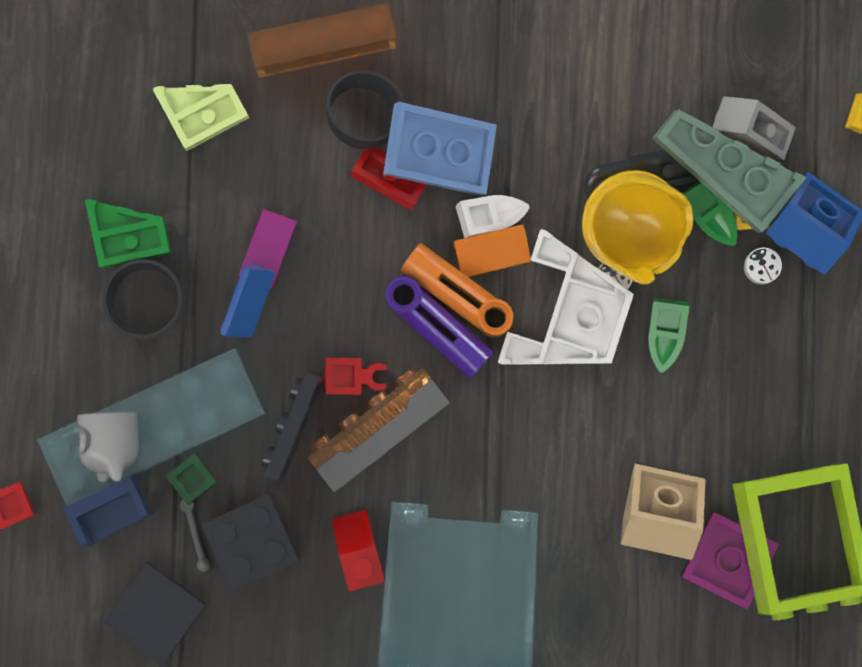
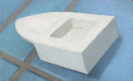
M504 195L464 200L455 205L464 238L508 228L518 222L529 210V205L525 202Z

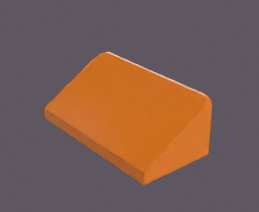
M524 224L456 240L453 244L459 269L468 277L531 262Z

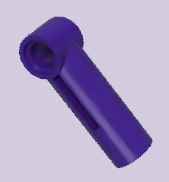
M402 276L395 278L389 283L385 295L389 308L471 379L494 352L424 291L412 278ZM401 287H407L414 293L413 301L405 306L399 305L393 298L395 291ZM420 307L456 340L452 343L416 310Z

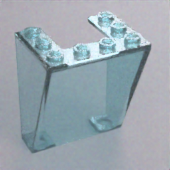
M391 502L378 667H532L538 513L501 510L499 523L427 518L428 504Z

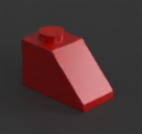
M367 509L332 519L338 552L349 592L385 582L386 578Z

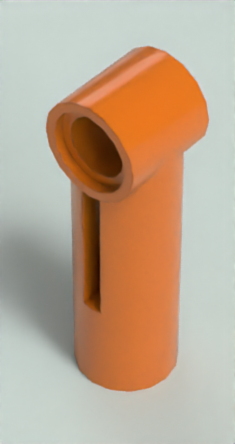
M420 243L414 249L400 270L401 273L415 280L419 286L478 328L483 335L497 338L503 336L510 329L513 323V312L506 302L496 298L424 244ZM441 277L481 307L479 309L443 284L439 281ZM492 309L501 311L505 318L504 324L498 328L488 326L485 322V313Z

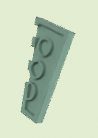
M679 109L670 115L652 137L656 143L757 233H762L807 178L798 172H792L782 167L781 163L769 157H764L749 149V146L720 134L719 130Z

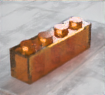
M388 3L247 33L254 67L259 78L397 48L396 35Z

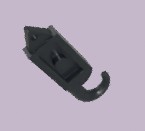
M663 149L630 156L627 160L603 164L594 168L587 175L584 191L589 198L600 180L620 172L632 170L654 174L671 187L694 183L699 180Z

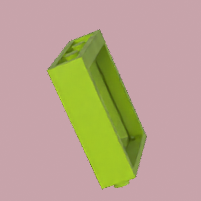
M848 463L828 465L733 484L758 614L771 615L772 620H783L794 617V610L806 608L807 613H816L828 610V603L840 601L841 606L862 603V531ZM831 482L852 585L778 600L758 496Z

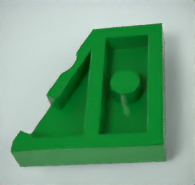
M92 199L85 200L99 268L104 269L122 265L133 260L172 254L163 217L100 203Z

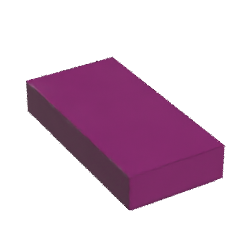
M263 209L238 276L240 277L243 267L253 262L275 272L271 289H273L298 222Z

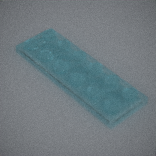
M235 348L93 413L138 414L139 451L136 461L129 468L123 470L121 479L129 475H136L266 414ZM77 421L37 439L66 506L117 482L111 480L110 476L105 482L98 481L96 472L89 470L82 464L78 454L80 450V434L77 428Z

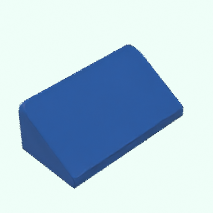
M253 262L243 267L220 330L221 335L251 337L254 334L275 277L273 270Z

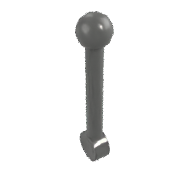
M182 500L180 502V509L186 513L198 556L197 569L201 572H206L210 569L211 563L205 558L193 515L195 503L187 505Z

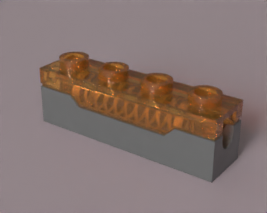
M413 368L396 380L399 387L388 395L383 390L367 403L371 408L360 417L356 412L338 425L342 429L339 434L332 439L325 435L310 447L313 454L307 458L317 468L318 473L334 493L450 404L424 369H421L419 372H416Z

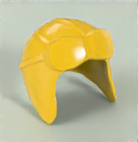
M639 170L620 172L603 181L587 200L582 217L583 236L591 253L600 262L609 266L614 271L640 284L653 282L655 279L654 274L663 273L679 259L686 238L689 237L693 226L692 207L687 198L658 176Z

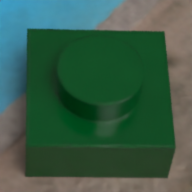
M195 453L166 475L187 505H191L218 484Z

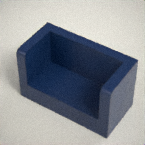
M129 475L63 507L81 547L89 546L153 515L135 475Z

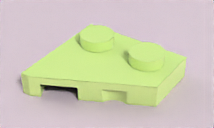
M219 84L212 87L187 85L186 88H165L164 86L153 88L186 151L249 119L231 84Z

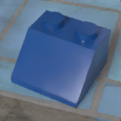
M807 171L804 175L807 178L775 216L766 234L777 245L787 248L800 257L808 267L817 269L825 275L849 248L862 222V209Z

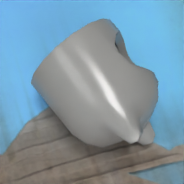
M99 413L77 415V428L80 434V450L78 454L82 464L89 470L96 472L100 482L107 481L109 476L111 480H121L123 470L129 468L136 461L139 451L138 414Z

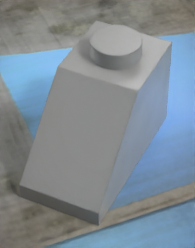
M723 96L713 124V128L719 130L720 134L749 146V149L778 160H785L796 128L759 100Z

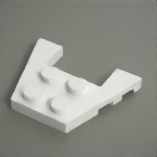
M540 229L531 261L565 271L566 275L544 342L541 343L507 332L498 363L503 365L611 364L634 294L554 238L546 230Z

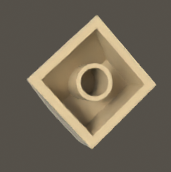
M635 464L623 516L621 545L692 560L703 533L705 479Z

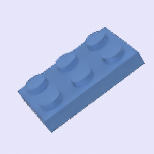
M394 103L383 175L479 196L487 195L497 125L407 103Z

